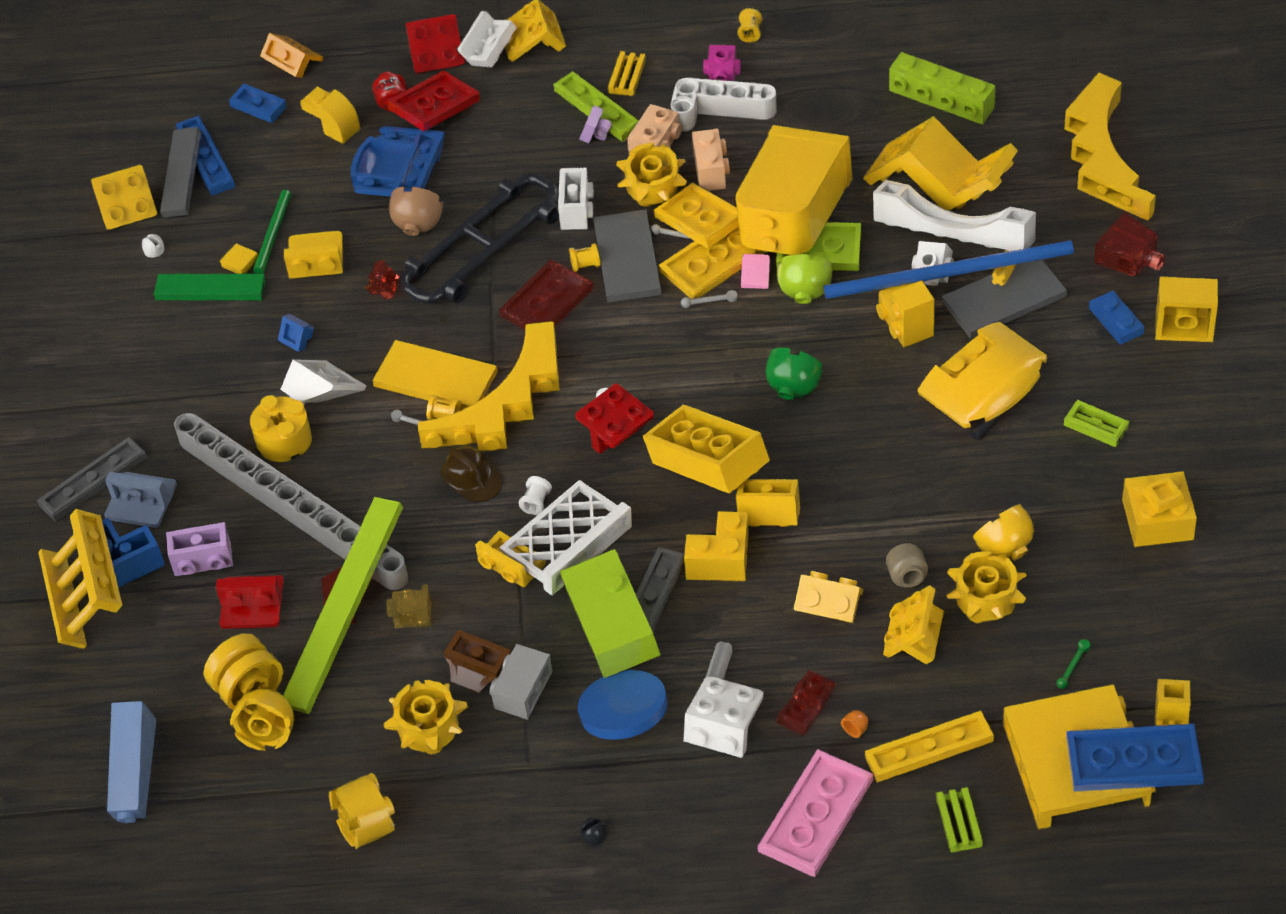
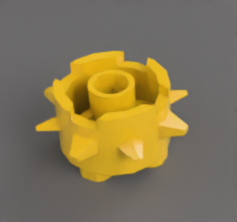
M651 142L640 144L630 151V156L627 160L617 162L616 166L625 172V179L617 185L618 187H626L629 195L634 200H637L641 206L649 207L653 204L663 203L676 195L677 186L686 185L687 180L678 174V168L685 163V159L677 160L676 154L666 145L662 144L657 147Z
M991 551L971 553L963 560L960 568H949L947 572L956 582V589L947 594V598L957 599V605L967 615L969 620L975 623L1002 619L1004 616L1012 613L1015 603H1024L1026 597L1017 590V582L1025 578L1026 573H1017L1014 564L1004 554L993 556Z
M419 680L414 681L413 687H410L409 684L397 694L396 698H390L389 701L393 704L394 716L384 723V727L388 730L398 731L402 741V748L408 746L413 750L427 752L428 754L439 753L455 737L456 733H462V729L458 726L457 715L467 708V703L453 700L449 691V683L442 685L439 682L424 680L425 684H422Z

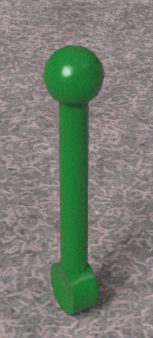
M1082 639L1078 642L1077 653L1063 677L1059 678L1056 682L1059 689H1066L1068 687V679L1081 656L1090 650V642L1088 640Z

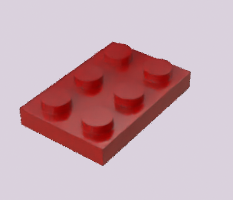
M443 70L389 99L388 109L422 131H426L480 101V92Z

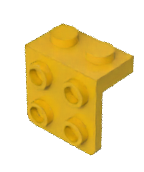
M329 231L290 236L289 248L284 249V259L289 279L343 273L342 233L340 231Z

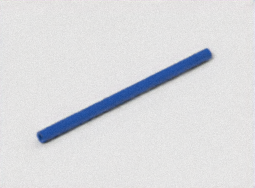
M1071 240L824 285V294L826 299L912 284L921 280L923 282L1074 254Z

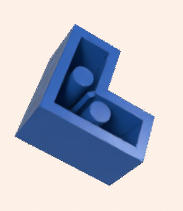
M109 517L102 520L118 587L165 566L159 546L147 525L119 537Z

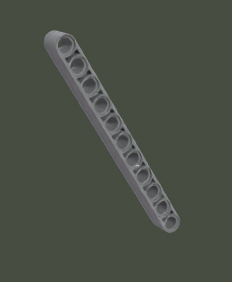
M185 413L176 418L174 426L183 449L346 560L361 526L197 415ZM386 544L371 578L390 590L401 589L408 582L404 557Z

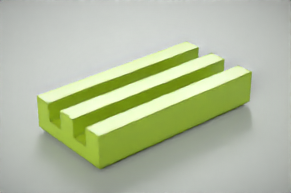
M1077 399L1064 418V426L1116 447L1119 439H1122L1124 436V431L1128 430L1129 421Z
M968 787L961 788V792H956L955 789L949 790V794L944 795L943 792H937L936 799L950 852L982 847V838ZM963 800L973 841L968 839L958 801ZM951 802L962 843H956L946 803Z

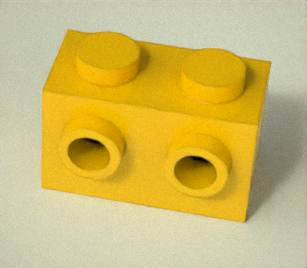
M746 479L739 485L736 494L737 512H747L749 526L778 525L787 527L798 525L800 514L798 480Z

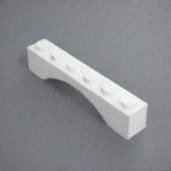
M885 180L873 192L874 221L882 222L889 226L896 225L909 228L912 231L932 233L938 237L946 236L959 239L962 242H973L988 248L996 247L1009 251L1029 248L1035 242L1036 212L1008 207L1001 212L987 216L959 215L930 203L910 185Z

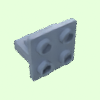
M109 472L105 481L111 495V500L104 514L105 518L109 517L111 521L158 528L176 489V480L131 472Z

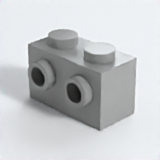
M516 644L512 653L506 655L500 676L494 678L491 683L489 693L492 696L494 709L528 719L553 672L550 654Z

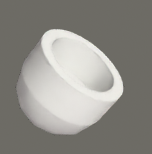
M149 234L142 240V248L147 257H158L165 250L163 240L156 234Z

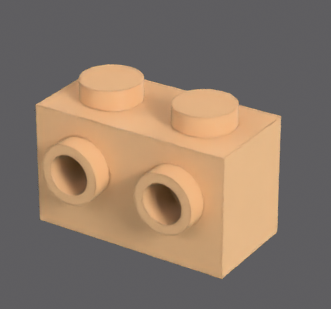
M650 104L627 138L629 156L630 151L635 146L650 142L654 143V146L657 147L663 144L670 148L673 141L678 139L681 134L682 125L679 124V112Z
M718 129L692 132L698 185L707 191L726 189L725 174H730L728 158H723V155H727L725 139H720Z

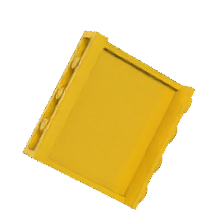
M1114 684L1004 707L1003 725L1038 829L1051 827L1052 816L1142 797L1145 807L1150 806L1151 793L1155 792V787L1076 792L1073 790L1066 732L1134 727L1132 721L1127 722L1125 701L1122 695H1117Z

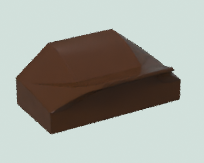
M458 629L443 653L449 663L451 682L479 693L490 681L499 677L502 672L503 661L507 654H511V650Z

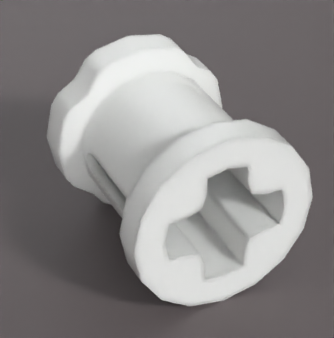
M532 476L527 479V490L525 495L519 500V507L528 514L538 515L544 510L543 502L546 495L551 492L552 486L546 479Z

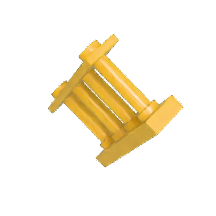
M75 509L70 515L74 533L58 553L41 549L38 553L58 643L84 649L87 643L83 626L99 609L116 613L123 605L101 515ZM77 549L79 557L69 567L67 559ZM83 571L84 580L74 590L73 580ZM88 593L90 602L79 613L78 603Z

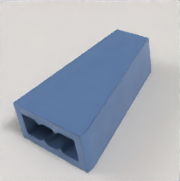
M142 701L112 703L107 812L120 823H133L136 821V818L146 817L156 718Z

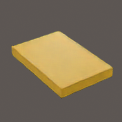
M691 183L654 209L655 218L708 249L739 227L737 207L695 183Z

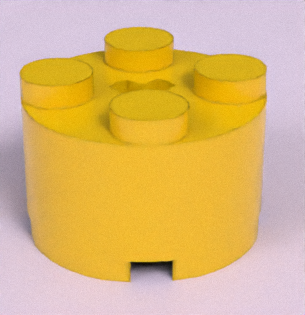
M269 395L262 398L261 404L254 409L250 418L254 440L261 455L270 461L286 462L298 453L299 455L305 453L311 444L312 434L303 403L290 397Z
M373 773L362 776L329 792L332 811L338 809L340 819L336 820L337 825L350 846H355V849L386 836L395 830L390 815L395 813L394 807L387 796L382 797L379 791V783Z

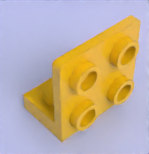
M533 0L507 19L516 26L510 41L505 45L508 59L512 62L540 41L546 46L551 45L558 52L566 47L555 13L540 0Z

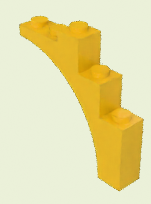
M554 323L526 324L524 345L517 363L507 378L485 398L454 414L418 422L422 449L477 443L479 451L507 449L506 422L534 419L532 393L560 390Z

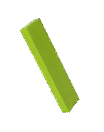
M573 71L554 84L555 92L588 117L593 106L603 109L600 119H606L612 123L608 132L622 142L629 137L639 120Z

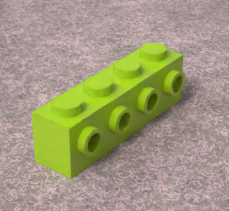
M903 52L900 53L889 68V91L982 125L995 108V85Z

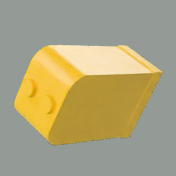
M773 125L768 133L769 136L736 193L740 238L742 244L751 249L788 255L803 254L814 246L846 187H849L853 179L849 136Z

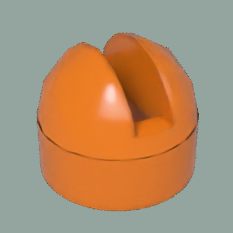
M853 710L841 720V725L850 736L859 738L867 729L868 717L859 710Z

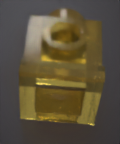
M422 585V590L406 589L392 592V599H387L388 617H393L395 628L431 626L432 601L428 585Z

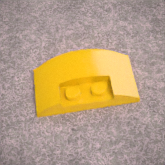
M1001 322L992 323L978 329V336L941 367L935 365L917 390L919 395L964 429L971 427L969 421L985 417L987 422L1018 403L1033 388L1041 376L1039 370L1042 362L1045 364L1047 362L1046 354Z

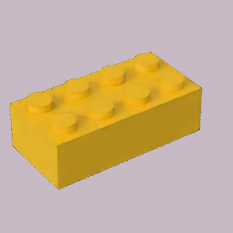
M684 404L643 435L653 464L726 493L737 489L740 484L751 475L757 473L761 467L770 461L760 432Z

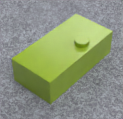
M615 549L560 571L568 595L604 678L660 656L653 632Z

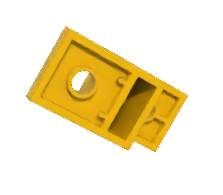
M933 116L887 143L863 179L869 185H872L879 180L884 182L894 171L899 173L904 170L940 208L949 211L955 207L957 209L961 208L971 198L976 200L986 190L993 191L1001 183V175L1013 165L1012 159L1018 150L1010 143L977 161Z

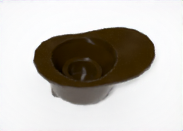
M453 446L449 449V455L441 469V476L446 484L462 497L473 502L488 501L499 493L502 486L501 475L494 466L482 457L478 450L472 447L456 449Z

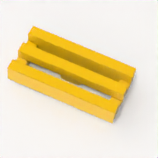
M620 51L608 85L609 93L634 96L646 62L645 54H640L639 57H636L635 53L630 52V55L626 56V52ZM627 63L626 66H625V69H624V72H623V75H622V78H621L619 87L616 88V87H617V84H618V81H619V78H620V76H621V73H622L624 64ZM637 64L629 88L625 89L632 66Z

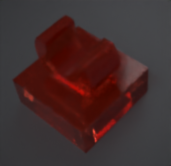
M383 260L375 262L372 272L367 277L369 284L365 285L364 288L371 295L379 293L384 299L394 296L399 275Z

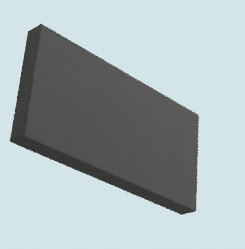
M639 210L593 217L607 303L661 295L647 211Z
M1043 260L1016 264L1009 279L1003 286L999 284L994 285L991 281L993 279L991 274L943 295L942 303L971 339L978 336V329L996 322L1008 323L1067 297V289Z

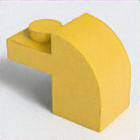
M316 87L300 101L303 110L321 119L324 134L342 144L360 130L358 116L354 107L336 89L329 93Z
M1158 679L1155 726L1188 724L1190 681Z

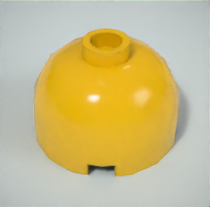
M1021 504L999 514L1000 518L993 523L990 520L973 535L981 551H991L993 556L1004 554L1007 558L1011 557L1013 561L1021 558L1028 552L1026 546L1032 540L1034 527L1029 514Z
M256 689L246 693L238 701L232 712L230 724L231 726L233 724L236 730L235 736L246 746L257 750H266L264 745L276 746L275 749L287 742L293 727L294 715L290 703L279 692L271 689Z

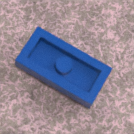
M243 84L229 99L232 108L273 123L287 108L285 99L247 84Z
M1114 291L1089 301L1091 312L1120 345L1144 334V325Z

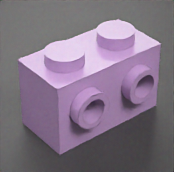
M225 522L166 532L168 557L175 576L191 575L196 572L219 570L233 566L231 542Z

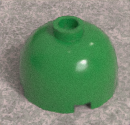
M775 348L770 352L765 369L766 380L771 388L778 392L777 395L785 400H793L794 398H801L811 394L821 379L823 372L822 363L815 357L802 351L797 356L790 354V348Z

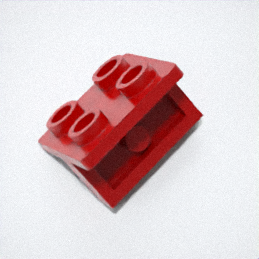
M455 14L406 23L415 73L464 64V57L458 52L461 41Z
M615 383L576 412L575 416L580 423L590 430L592 448L601 454L608 448H615L654 418V412L618 383Z
M245 576L217 579L216 591L221 603L220 627L222 629L278 627L284 585L283 576Z

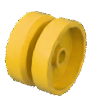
M239 634L229 638L214 650L205 664L203 675L205 681L220 695L223 702L230 709L234 710L238 701L250 691L256 689L276 691L282 680L283 668L281 663L267 651L266 647L257 637L252 634Z

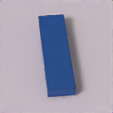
M200 116L175 124L176 129L198 127L201 131L196 168L210 195L213 196L234 188V180Z

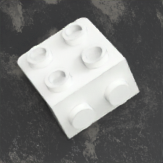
M706 677L685 713L684 741L742 758L747 748L748 726L763 699V692L720 678Z

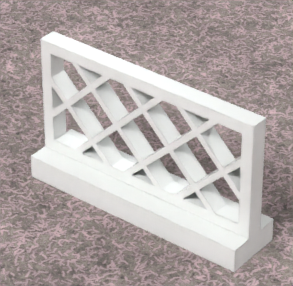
M579 480L499 547L501 553L523 565L526 572L541 581L544 590L553 596L565 585L560 571L599 556L632 527L631 507L623 502L619 505L613 503ZM581 492L589 497V501L572 502V498ZM593 509H607L610 511L606 516L593 517ZM590 510V517L573 518L572 511ZM557 511H569L570 518L552 519V515ZM591 525V529L587 533L574 534L573 526ZM570 526V534L553 535V527ZM537 528H549L550 535L532 536V532ZM571 542V546L567 550L554 551L553 543ZM550 544V551L533 552V545ZM517 545H529V553H516L512 549ZM551 560V564L542 571L533 565V561Z

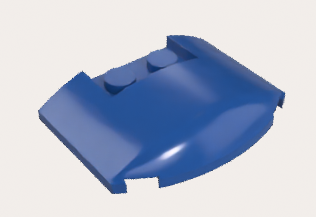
M383 126L380 128L382 135L376 138L369 136L357 150L351 165V181L355 193L391 197L392 191L399 187H404L403 192H411L412 187L425 189L435 162L440 159L445 135L442 131H422L421 129Z

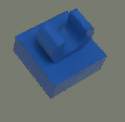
M292 314L284 315L278 341L298 352L305 350L307 340L312 338L314 327Z

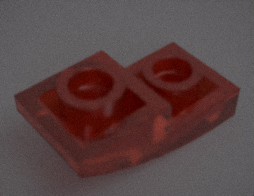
M809 670L794 687L793 697L778 713L777 724L804 736L827 703L836 682Z

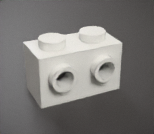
M587 168L560 169L558 208L561 230L588 229V218H593V204L588 202V199L593 198V182H588Z

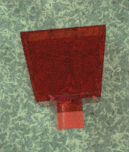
M1124 212L1095 244L1094 263L1136 276L1146 265L1158 271L1163 266L1166 257L1157 252V234Z

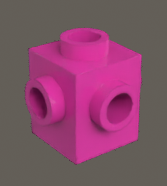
M709 45L708 59L703 60V74L708 75L709 80L735 82V75H740V59H736L735 45Z

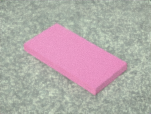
M817 749L759 843L758 852L812 877H816L873 782L874 774Z

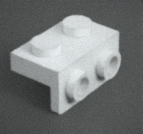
M481 11L458 47V52L472 66L492 67L497 62L505 45L510 41L516 26L509 20H494L487 11Z

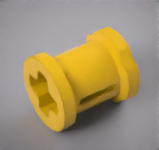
M744 9L739 15L741 26L738 29V35L740 40L744 42H755L760 38L759 25L762 21V15L756 9Z
M596 243L591 244V247L578 250L569 248L573 272H578L579 268L594 265L596 268L600 267Z
M436 395L431 396L427 406V419L433 420L462 411V402L457 399L448 401L439 399V396Z

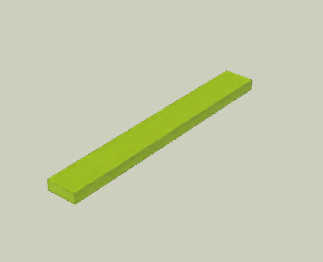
M374 497L283 694L290 703L292 710L310 714L401 514L403 506L400 502Z

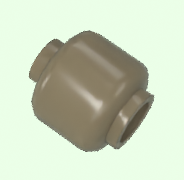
M905 543L897 545L886 556L887 569L892 581L897 586L903 588L917 586L924 581L928 574V565L922 550L914 544Z

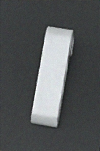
M684 78L675 85L671 110L679 112V124L682 125L681 131L691 130L696 124L698 114L770 119L777 113L776 90L773 86L767 84Z

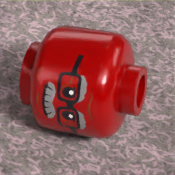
M384 72L374 81L372 90L377 105L388 112H392L388 109V100L406 91L407 87L401 75Z

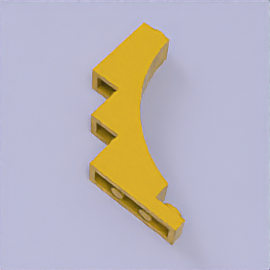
M1098 73L1067 108L1065 115V130L1076 134L1072 140L1071 159L1083 164L1078 173L1077 189L1148 221L1154 214L1156 195L1138 188L1139 175L1121 159L1111 142L1107 125L1109 119L1120 102L1122 82Z

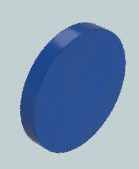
M626 670L607 678L602 677L587 687L579 699L578 713L583 727L590 734L603 739H625L644 733L655 726L667 710L668 699L663 683L656 676L644 671Z

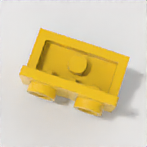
M498 531L487 544L480 540L476 543L478 561L484 568L493 569L500 573L508 582H515L524 588L534 578V576L526 572L523 565L500 552L499 547L511 538L510 536ZM517 545L512 549L516 553H529V547L525 545ZM534 560L533 565L541 570L546 565V560Z
M811 571L810 576L801 574L793 610L854 623L859 597L863 595V589L857 587V581L840 577L839 582L827 580V574Z

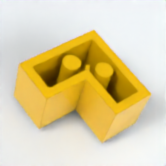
M922 280L913 284L890 287L879 291V304L876 305L877 313L882 320H886L892 337L894 339L898 338L903 348L934 336V298Z
M718 511L716 535H686L684 554L686 580L746 581L749 538L747 512Z

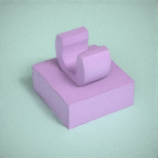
M593 106L579 140L589 143L593 134L597 139L605 140L612 123L606 119H600L603 109Z

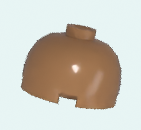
M399 187L392 191L389 213L394 224L402 229L405 234L417 236L419 233L427 232L436 226L440 220L444 205L443 201L439 202L440 196L418 187H412L411 192H403L404 187Z

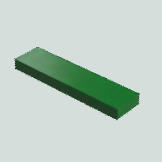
M158 274L154 296L155 300H262L266 279L264 274Z

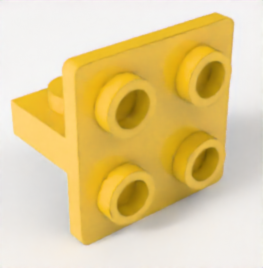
M142 165L91 179L106 229L109 230L157 215Z
M929 585L892 607L889 615L891 619L888 632L884 638L885 647L883 655L889 658L903 650L924 664L934 660L944 612L932 604L935 588Z

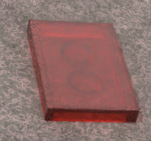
M550 259L499 309L500 316L524 330L526 324L553 322L555 327L594 289L593 282Z

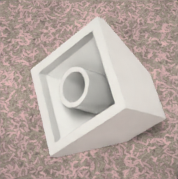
M292 360L280 390L290 395V398L299 400L305 405V402L318 403L365 390L366 385L326 360Z

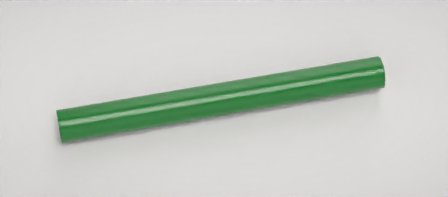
M288 190L281 191L253 269L256 274L264 273L291 197V192Z

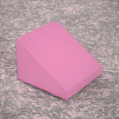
M743 255L741 288L769 289L771 270L769 255Z

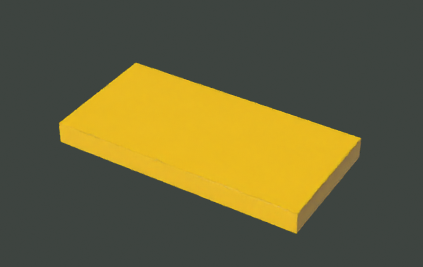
M738 227L709 249L694 241L658 266L659 272L688 297L696 299L742 269L744 254L764 255L768 251L751 249L743 245Z
M395 340L373 379V385L377 388L427 401L434 395L439 396V399L448 401L461 400L462 410L485 397L498 370L496 365Z

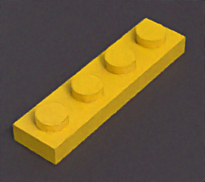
M978 711L866 750L865 759L876 781L880 782L993 742L994 735L982 712Z

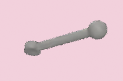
M657 224L652 225L650 228L651 233L654 235L661 233L691 239L679 231L660 228Z
M730 290L724 295L696 299L685 297L681 300V305L684 308H688L693 304L721 300L735 302L737 300V292Z
M394 410L391 413L394 422L402 420L415 425L421 422V420L402 415L400 410Z

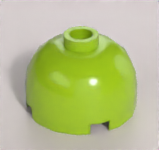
M806 254L783 257L781 263L778 262L777 265L778 284L787 296L795 299V302L801 304L810 303L811 300L817 299L824 294V285L831 284L833 265L823 257H819L818 261L810 260V255Z

